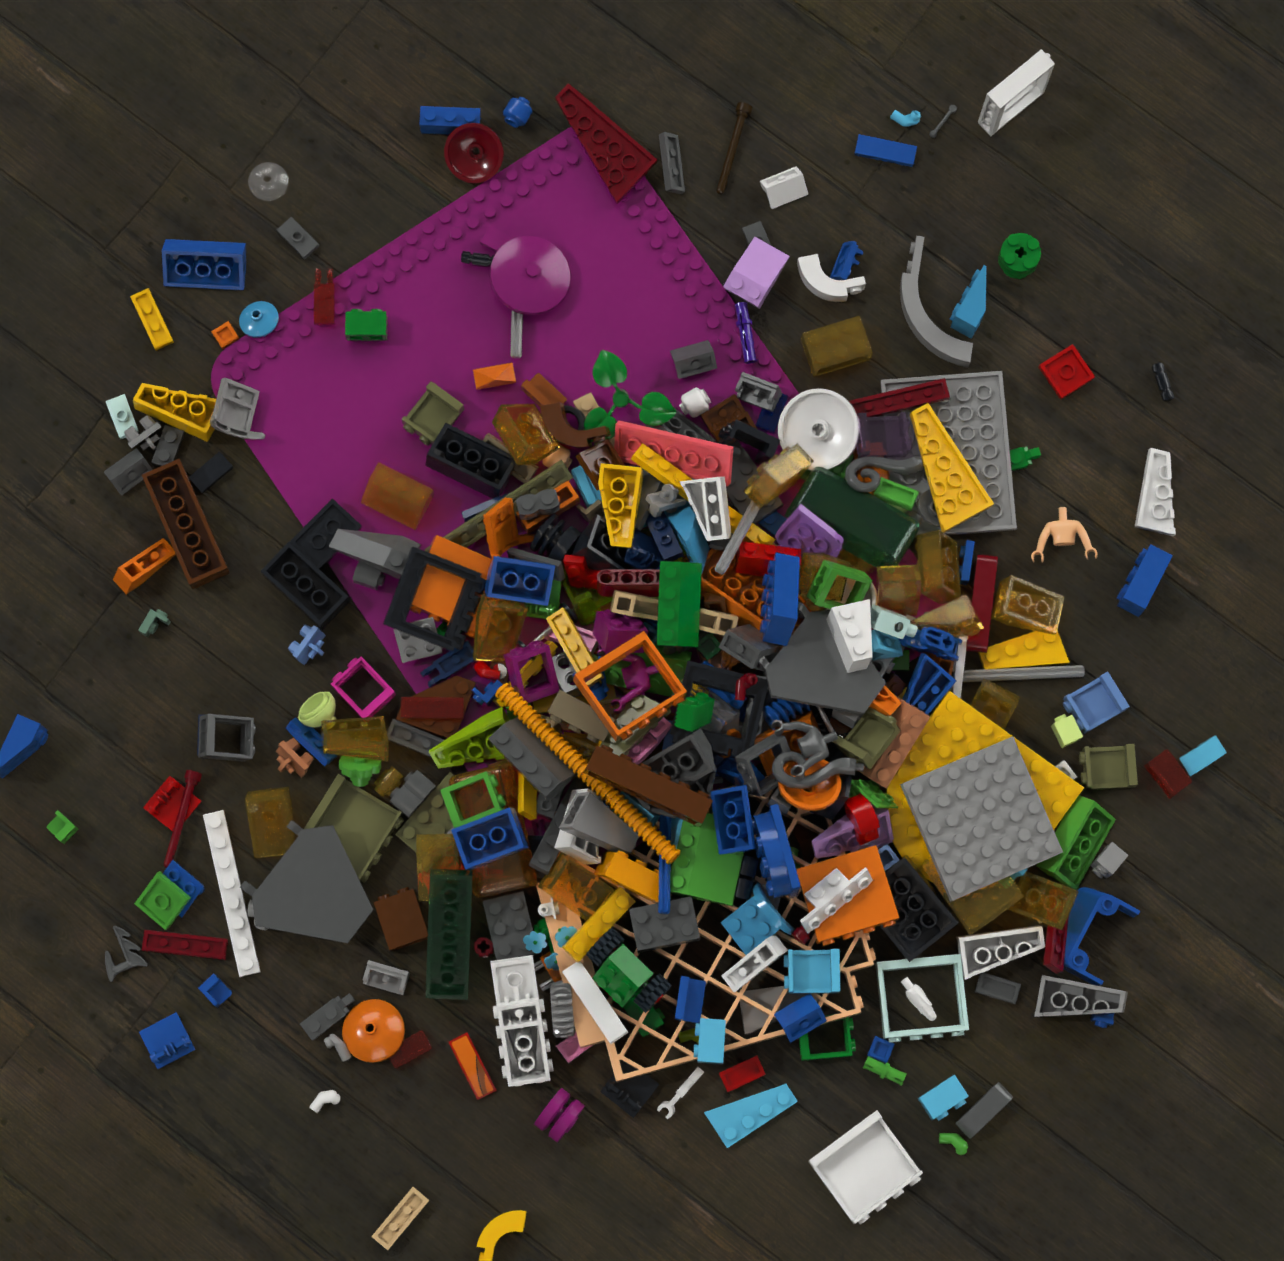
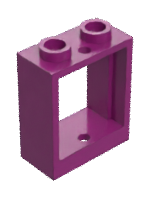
M537 640L530 642L529 646L513 648L510 650V653L504 654L511 687L514 688V692L519 693V697L522 696L524 698L523 701L531 703L558 693L559 685L549 645ZM541 654L547 681L524 689L518 662Z

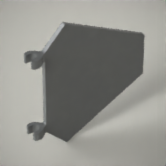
M798 602V618L804 620L790 637L788 645L782 647L771 663L764 656L761 657L755 668L765 671L771 698L863 715L885 686V681L872 661H870L867 669L847 673L826 620L830 610L810 612L803 603Z
M291 820L286 827L297 834L298 837L258 889L247 881H244L240 886L242 890L252 896L255 926L349 943L374 909L334 826L303 829Z

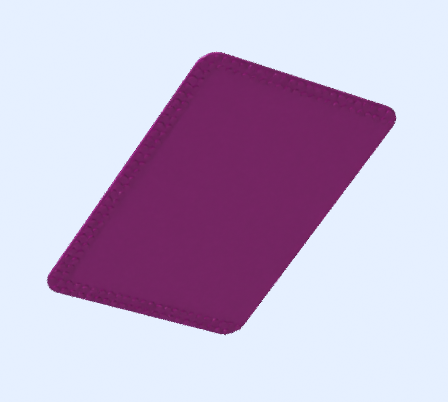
M571 127L279 313L278 324L270 334L258 338L245 335L229 345L217 357L211 372V385L216 398L222 378L231 379L260 391L250 431L264 433L265 438L244 440L303 528L333 498L362 525L359 531L404 536L421 544L420 549L423 551L431 545L434 536L444 537L464 524L462 511L492 499L425 466L426 456L432 445H425L419 440L420 436L416 433L410 434L403 428L404 425L401 419L409 414L427 391L426 386L430 381L464 405V411L454 422L453 427L482 441L486 434H492L539 467L533 478L548 469V467L543 465V459L541 458L542 452L548 444L551 445L556 442L570 450V458L572 459L568 468L570 473L573 468L580 466L575 456L588 448H576L553 440L543 422L540 407L521 390V384L526 379L530 381L537 373H540L566 397L565 406L575 407L573 404L574 400L591 392L598 406L608 413L614 404L613 394L616 390L613 384L610 387H602L593 378V367L601 350L615 354L624 362L627 368V378L624 382L617 383L619 389H624L628 392L629 399L642 405V399L646 394L659 392L668 398L675 409L711 437L713 436L700 415L693 418L689 414L685 415L680 408L682 403L681 396L693 388L697 387L700 390L704 389L711 401L709 404L710 409L732 394L737 395L738 392H735V388L742 372L778 385L782 395L773 412L739 400L757 429L779 439L778 423L780 415L788 402L799 394L752 326L751 330L757 362L751 364L744 363L739 327L736 326L738 320L734 301L644 176L616 204ZM490 225L513 238L535 236L551 242L563 253L570 269L569 288L563 300L554 309L539 315L523 314L521 358H512L510 355L512 310L504 306L492 290L489 277L491 265L482 266L472 264V262L469 264L461 262L463 251L471 252V254L474 252L489 254L490 257L496 254L495 251L480 244ZM351 309H361L363 311L382 309L386 311L388 317L387 341H347L345 336L346 311H351ZM709 340L714 350L717 369L678 379L670 351ZM513 363L516 383L476 390L473 369ZM630 403L625 407H616L611 414L617 422L620 420L641 426L646 425L639 418L641 409ZM566 413L569 424L578 430L579 423L577 418L570 413ZM739 441L782 501L783 507L777 510L779 514L788 519L798 506L802 504L843 537L842 549L837 558L831 562L864 571L873 580L872 583L877 592L878 606L893 610L905 617L908 614L918 618L927 611L934 614V622L931 626L945 631L948 621V610L944 597L904 540L894 538L893 525L881 508L862 509L860 492L851 488L847 484L845 477L838 492L819 487L798 478L803 467L798 466L787 457L780 442L773 459L760 464L754 461L758 449ZM623 462L625 466H636V467H640V466H637V465H633V464H629V463ZM511 475L502 495L513 492L524 483ZM572 478L569 482L579 496V503L577 505L580 504L587 509L574 478ZM577 505L559 515L558 522L562 519L566 521L563 529L564 532L570 526L583 532L589 524L577 509ZM515 516L518 535L527 534L518 521L517 516ZM755 524V525L758 526L760 529H762V530L765 531L767 534H769V535L772 536L774 539H776L773 535H771L769 532H767V531H766L765 529H763L761 526H759L758 524ZM648 526L642 528L640 532L652 537ZM536 529L530 534H536L538 529ZM487 535L467 547L491 559ZM532 542L512 547L537 555L540 550L539 548L535 552L530 549ZM505 551L501 555V557L508 558L507 551ZM548 551V552H547L546 554H544L543 556H544V557H548L549 554H550V551ZM338 552L328 562V565L415 694L428 689L427 683L440 675V673L436 669L428 676L422 677L420 672L432 665L435 660L448 653L449 650L441 648L442 653L402 663L394 630L383 625L399 579L383 573L386 575L382 587L379 586L377 590L356 584L352 579L359 561ZM684 555L683 557L678 558V559H676V560H674V561H672V562H689V561H688V559L686 558V556ZM812 557L806 558V560L818 566H821L824 560L820 559L817 561ZM563 565L565 578L561 582L559 609H561L560 604L564 602L570 609H573L579 620L574 625L593 632L596 612L601 611L600 606L611 602L613 597H603L594 588L571 586L565 566ZM499 599L484 636L474 639L467 636L463 631L461 633L466 636L465 641H469L479 659L448 679L459 676L476 682L475 688L484 695L486 693L484 689L491 680L479 677L474 669L475 663L484 661L490 667L493 659L505 662L504 654L510 653V650L513 648H517L516 642L518 640L527 646L548 628L547 620L520 616L519 610H516L508 600ZM409 611L406 622L410 623L426 619L428 614L423 612L417 614ZM443 621L435 622L436 629ZM545 638L541 640L543 643L547 641ZM553 641L558 646L554 656L564 652L560 643ZM691 647L689 652H692L690 661L701 663L696 648ZM908 647L904 649L909 650V663L921 654V652ZM525 659L518 662L519 670L529 661V659ZM543 664L541 665V671L535 676L532 675L527 680L528 685L525 688L547 681ZM566 664L560 666V668H563V669H566V668L569 667V665H566ZM756 670L753 674L762 675V671ZM573 681L569 683L570 685H576ZM614 685L616 699L622 698L624 695ZM711 691L708 697L714 698ZM649 692L645 694L646 697L660 704L670 698L669 696ZM472 694L459 731L483 715L500 707L493 701L489 706L484 703L480 705L472 698L474 696ZM612 700L600 702L607 714L616 721L620 714L614 713L613 710L618 709L620 704L611 705ZM671 706L669 709L675 714L676 707ZM549 713L541 714L547 717L551 716ZM564 721L561 722L562 736L564 732L576 733L568 729L569 724ZM583 756V759L586 758L589 762L591 756ZM494 758L480 763L473 761L463 764L471 777L485 771L491 772L492 775L496 776L499 784L497 786L498 793L503 795L506 802L504 807L515 808L524 835L535 836L531 823L535 820L544 819L546 830L551 823L550 820L537 816V819L529 820L518 813V770L506 758L501 760ZM750 760L755 767L762 763L758 760ZM723 778V783L713 784V791L718 788L723 789L731 784V782ZM484 780L476 783L483 794L488 791ZM572 780L565 786L559 805L561 804V801L563 800ZM643 837L638 838L636 847L644 842L642 840ZM599 846L598 857L602 858L603 853L608 850ZM556 861L548 875H546V878H544L547 881L560 877ZM564 861L571 885L585 882L593 877V875L574 864ZM586 864L595 870L598 864Z

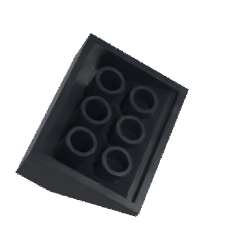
M906 855L885 872L899 919L895 921L896 924L883 928V925H880V927L910 962L957 925L960 919L908 855Z

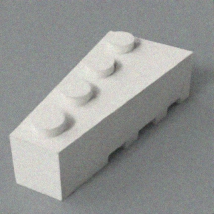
M1039 925L956 937L958 954H961L964 980L1045 948L1043 928Z

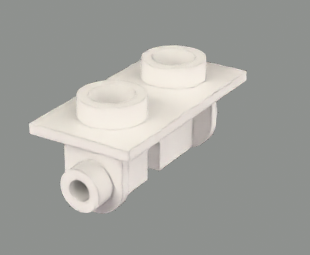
M550 898V903H544L538 907V913L544 918L545 916L553 915L554 919H556V915L560 914L558 902H554L553 898Z

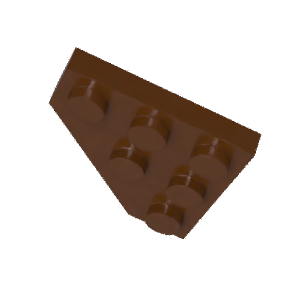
M454 676L403 700L396 720L435 735L449 738L460 729L473 694L472 689L476 686V682Z

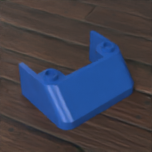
M1088 887L1079 888L1070 901L1063 969L1092 985L1101 986L1104 982L1103 980L1085 971L1089 964V957L1086 952L1078 948L1096 912L1109 916L1118 909L1134 918L1139 915L1140 910L1112 895Z

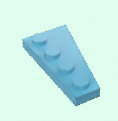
M787 1084L706 1111L704 1114L726 1148H728L798 1101Z

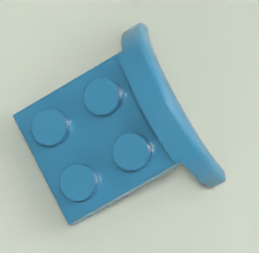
M759 882L753 886L754 896L721 922L745 955L779 930L789 935L795 930L775 909Z

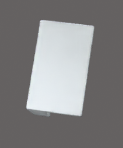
M797 166L760 181L762 189L767 194L771 209L808 195L803 174Z

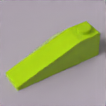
M500 707L483 715L429 750V754L438 769L460 766L466 762L477 761V763H480L487 759H505L488 738L504 723L510 721L504 708Z

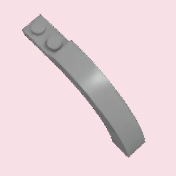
M916 236L915 242H911L909 254H913L912 261H908L906 273H902L900 282V300L905 319L914 335L929 351L947 362L968 368L971 361L973 343L953 338L940 330L930 320L921 304L918 292V275L925 237Z

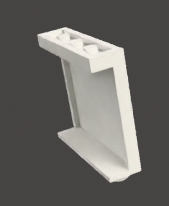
M878 1110L808 1160L852 1223L858 1222L860 1225L870 1218L868 1214L875 1209L878 1212L887 1205L885 1201L891 1196L893 1199H896L904 1193L902 1188L908 1184L913 1186L920 1181L921 1178L919 1176L923 1173L883 1121Z

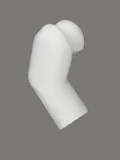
M334 1090L322 1091L317 1095L309 1108L318 1113L325 1103L338 1104L340 1095Z

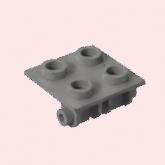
M433 617L410 622L437 633ZM393 629L402 663L442 653V649L439 646Z

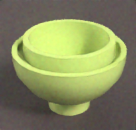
M318 692L308 698L299 710V721L308 727L322 726L325 730L332 727L337 720L334 716L336 703L333 695L330 692Z

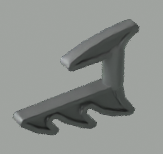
M113 926L126 961L115 966L109 951H105V965L110 982L114 981L118 973L136 966H148V963L141 956L130 951L131 949L141 950L139 946L123 938L124 936L131 937V935L117 926Z

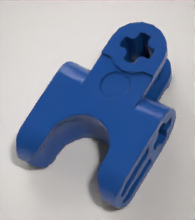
M932 626L923 627L922 630L917 629L916 635L913 638L907 635L903 639L899 638L902 646L918 652H928L944 660L958 661L959 656L956 653L958 645L962 644V640L953 637L952 634Z

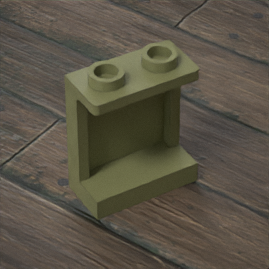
M432 381L426 386L427 391L409 414L401 419L404 425L403 428L410 434L416 433L420 436L419 440L427 446L433 445L445 423L452 426L464 411V405Z
M869 707L846 738L843 739L838 736V739L833 741V743L841 753L849 758H856V762L864 763L866 768L871 769L901 730L896 725L897 720L894 717L885 716Z
M1134 744L1094 748L1085 746L1082 752H1079V762L1083 764L1084 771L1081 772V784L1085 785V790L1135 788L1138 785Z

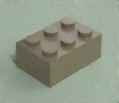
M559 689L548 710V713L551 714L549 718L559 724L562 721L569 724L568 729L578 734L580 731L588 734L587 739L596 744L599 741L604 742L609 731L592 707Z

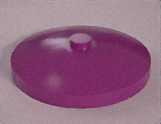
M521 236L511 239L499 248L492 260L489 277L494 294L504 306L520 314L539 315L554 309L563 300L570 284V269L565 256L554 244L535 236Z

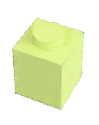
M1063 714L1054 719L1055 723L1052 724L1051 728L1061 748L1083 738L1073 715L1066 717Z

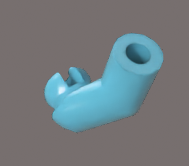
M894 110L890 118L903 127H909L920 122L921 114L914 110L911 114L904 116L897 110Z

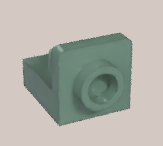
M150 609L138 631L142 635L149 637L150 634H154L157 630L158 620L167 625L171 621L167 618L168 614L159 609L155 612Z

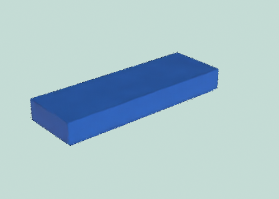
M859 134L854 155L913 167L917 146Z

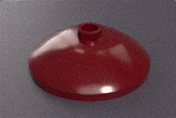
M466 123L457 127L448 136L444 147V157L449 170L457 178L468 183H481L489 180L499 171L504 158V150L500 138L491 128L480 123ZM475 147L480 150L479 154L474 153L473 149Z

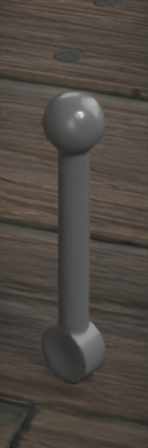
M955 105L949 106V111L934 130L930 131L929 135L931 138L937 136L938 130L952 113L956 112L957 107Z

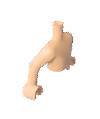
M1066 507L1058 508L1059 520L1048 522L1040 534L1037 549L1031 555L1033 562L1036 555H1041V561L1043 562V550L1050 534L1053 538V545L1069 546L1075 544V535L1078 533L1086 550V559L1088 560L1087 555L1089 552L1095 553V559L1098 557L1097 550L1092 547L1088 534L1080 521L1067 520Z

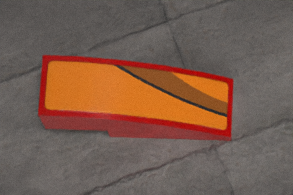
M465 1033L449 1041L452 1051L477 1100L497 1091L469 1034Z

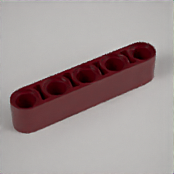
M980 554L977 556L966 651L987 653L998 556Z
M660 569L602 570L597 574V592L603 597H613L614 590L647 597H659Z

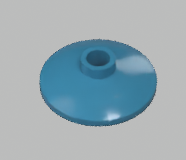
M265 301L254 302L242 311L239 325L246 335L255 338L263 337L270 334L276 328L279 314L271 303Z

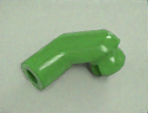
M939 1133V1144H952L956 1148L958 1155L967 1153L968 1144L959 1134Z

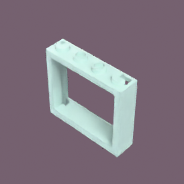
M961 954L914 958L910 962L907 959L875 963L883 1039H889V1042H899L901 1037H910V1040H920L922 1035H930L931 1038H941L943 1033H951L952 1036H962L964 1031L969 1030ZM953 965L960 1025L890 1031L883 971Z

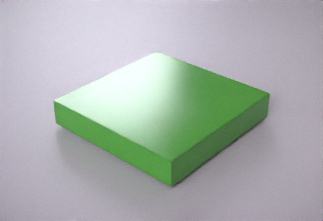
M159 871L134 904L164 930H167L191 897Z

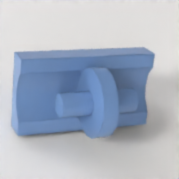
M304 625L300 630V635L304 637L303 641L300 644L294 641L288 647L293 656L303 665L307 663L309 658L313 659L316 654L323 656L324 652L320 648L324 644L322 640L326 636L315 625L312 627Z

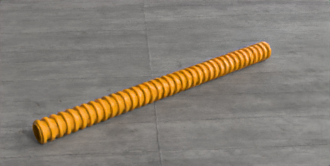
M505 683L498 688L495 697L500 698V702H504V706L509 707L510 711H514L513 714L515 716L518 715V719L523 720L522 723L524 725L527 724V728L532 729L531 732L533 734L536 733V737L541 738V742H545V746H550V750L555 751L554 754L556 756L559 755V759L564 760L563 763L565 765L568 764V768L573 769V773H577V777L582 778L583 783L586 782L588 787H592L591 790L593 792L596 791V795L601 796L600 799L602 801L605 800V804L610 805V809H614V813L619 814V818L624 819V823H629L628 826L630 828L633 827V831L638 832V836L643 837L642 840L644 842L647 841V845L652 846V850H656V854L661 855L662 860H666L667 864H671L679 857L681 850L675 849L676 846L671 845V841L666 840L667 837L665 835L662 836V832L657 831V827H653V823L648 822V818L643 817V813H638L639 810L637 808L634 809V805L629 804V800L624 799L625 796L623 794L620 795L619 790H615L614 787L583 773L588 760L586 758L583 759V755L578 754V750H574V746L569 745L568 741H564L565 738L563 736L560 737V733L555 732L556 729L554 727L551 728V724L546 723V719H542V715L537 714V710H532L533 707L531 705L528 706V702L523 701L524 698L522 696L519 697V693L514 692V688H510L509 683Z

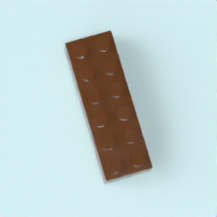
M180 459L142 474L192 590L229 574L230 571Z
M601 745V747H595L583 773L692 825L699 827L703 823L713 800L709 799L710 795L700 790L694 792L690 790L691 786L679 781L675 783L665 773L659 772V774H656L646 764L640 763V765H637L627 755L621 754L618 756L612 753L613 749L608 746Z

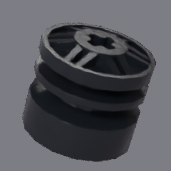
M552 514L537 530L530 549L535 552L540 548L538 552L540 556L550 551L548 558L561 561L562 565H564V556L573 554L577 539L582 532L573 526H570L564 532L563 529L566 521L562 519L558 522L559 516Z

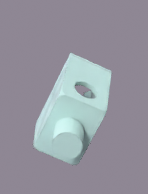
M872 605L870 610L871 628L903 639L905 635L912 638L916 635L918 627L910 624V619L878 605Z

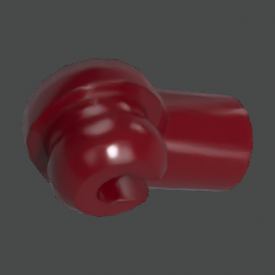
M746 673L736 681L735 700L745 701L746 690L758 681L755 674Z

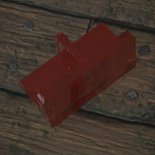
M1168 749L1145 765V768L1169 799L1192 783L1190 777Z

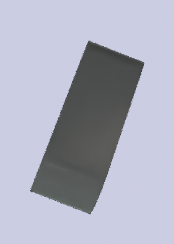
M997 1082L955 1124L971 1139L1012 1100L1013 1096L1000 1082Z

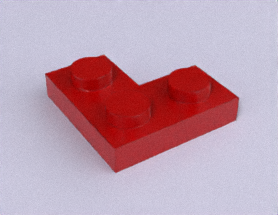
M565 555L563 563L570 585L577 588L584 587L597 590V574L602 570L588 569L585 556Z

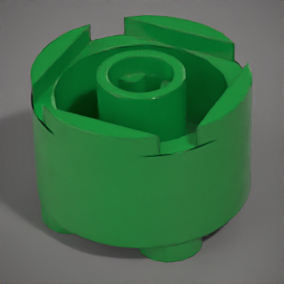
M1025 233L1009 235L1003 242L998 255V263L1004 273L1015 279H1022L1032 274L1041 257L1039 241Z

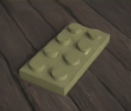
M451 772L395 834L421 858L453 827L440 791L443 788L461 782ZM468 787L454 791L462 815L480 799Z

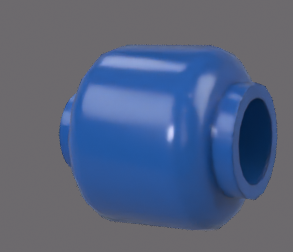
M524 97L511 98L503 110L505 122L515 128L524 126L532 114L530 102Z

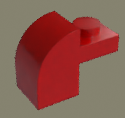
M861 793L849 798L844 806L846 816L854 825L857 842L861 846L879 838L878 828L880 824L869 800Z

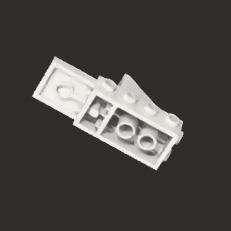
M533 955L490 961L497 1006H493L494 1019H499L496 1033L497 1039L501 1038L502 1046H499L500 1059L504 1058L505 1065L502 1066L503 1078H507L508 1087L550 1081V1072L554 1071L552 1059L547 1057V1052L551 1051L550 1041L545 1039L544 1032H548L546 1019H542L541 1012H545L544 1000L539 999Z

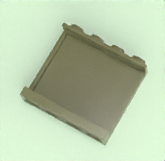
M338 774L304 829L333 825L360 882L365 883L371 874L369 869L373 864L376 865L382 856L380 854L384 846L388 847L393 839V836H391L394 829L398 830L404 819L402 818L403 813L394 809L363 789L354 786L345 777Z

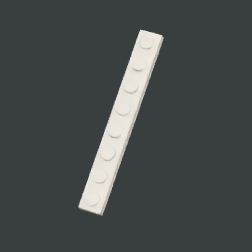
M220 810L204 814L203 818L239 977L260 973L225 812Z

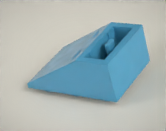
M983 265L981 271L976 270L970 285L966 287L960 302L957 303L950 317V320H952L951 328L971 339L986 311L987 266Z

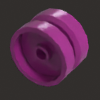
M563 1088L555 1094L534 1123L541 1131L546 1130L551 1123H554V1126L549 1131V1137L557 1143L565 1133L570 1131L585 1107L584 1104L576 1099L566 1108L565 1105L570 1099V1094Z

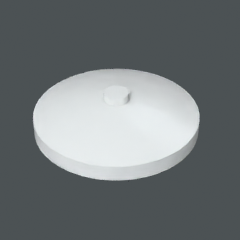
M810 389L801 392L788 402L780 415L778 423L780 445L791 461L805 469L824 471L841 465L851 456L859 440L860 425L855 409L846 398L831 390Z

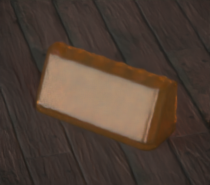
M511 763L457 774L450 778L449 785L451 786L485 771L491 772L492 775L494 774L499 784L496 787L498 793L503 795L506 802L504 809L509 807L515 808L529 846L524 818L518 813V789ZM484 780L454 791L464 820L494 808ZM530 846L528 849L468 870L473 894L477 898H485L537 886V874L535 869L529 866L532 859Z

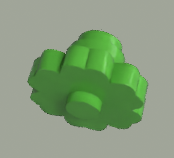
M349 752L348 755L341 756L339 769L342 770L343 775L350 777L354 786L363 787L368 785L372 774L380 772L381 760L377 754L372 752Z

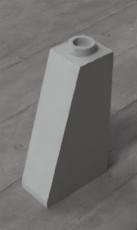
M591 792L576 793L559 826L564 832L616 853L618 850L631 853L636 847V842L639 838L632 828L624 823L623 820Z
M784 986L748 990L743 995L772 1011ZM787 991L776 1012L806 994H788ZM740 1000L744 1035L762 1029L769 1016ZM772 1018L769 1025L777 1022V1020Z

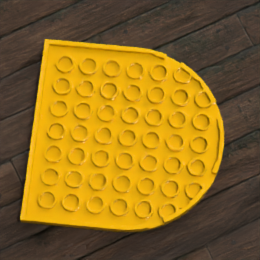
M951 691L946 693L931 714L922 732L887 787L886 792L893 797V802L898 806V808H887L894 838L892 843L902 858L908 855L927 880L943 886L900 784L1012 737V735ZM1014 737L1054 830L1084 787ZM994 882V883H992V884H990V885H988V886H985V887H983V888H981V889L993 887V886L998 885L999 883H998V882Z

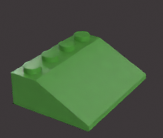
M707 813L699 827L683 820L677 849H680L681 852L672 864L670 893L676 896H691L692 899L733 906L745 852L719 855L713 814Z

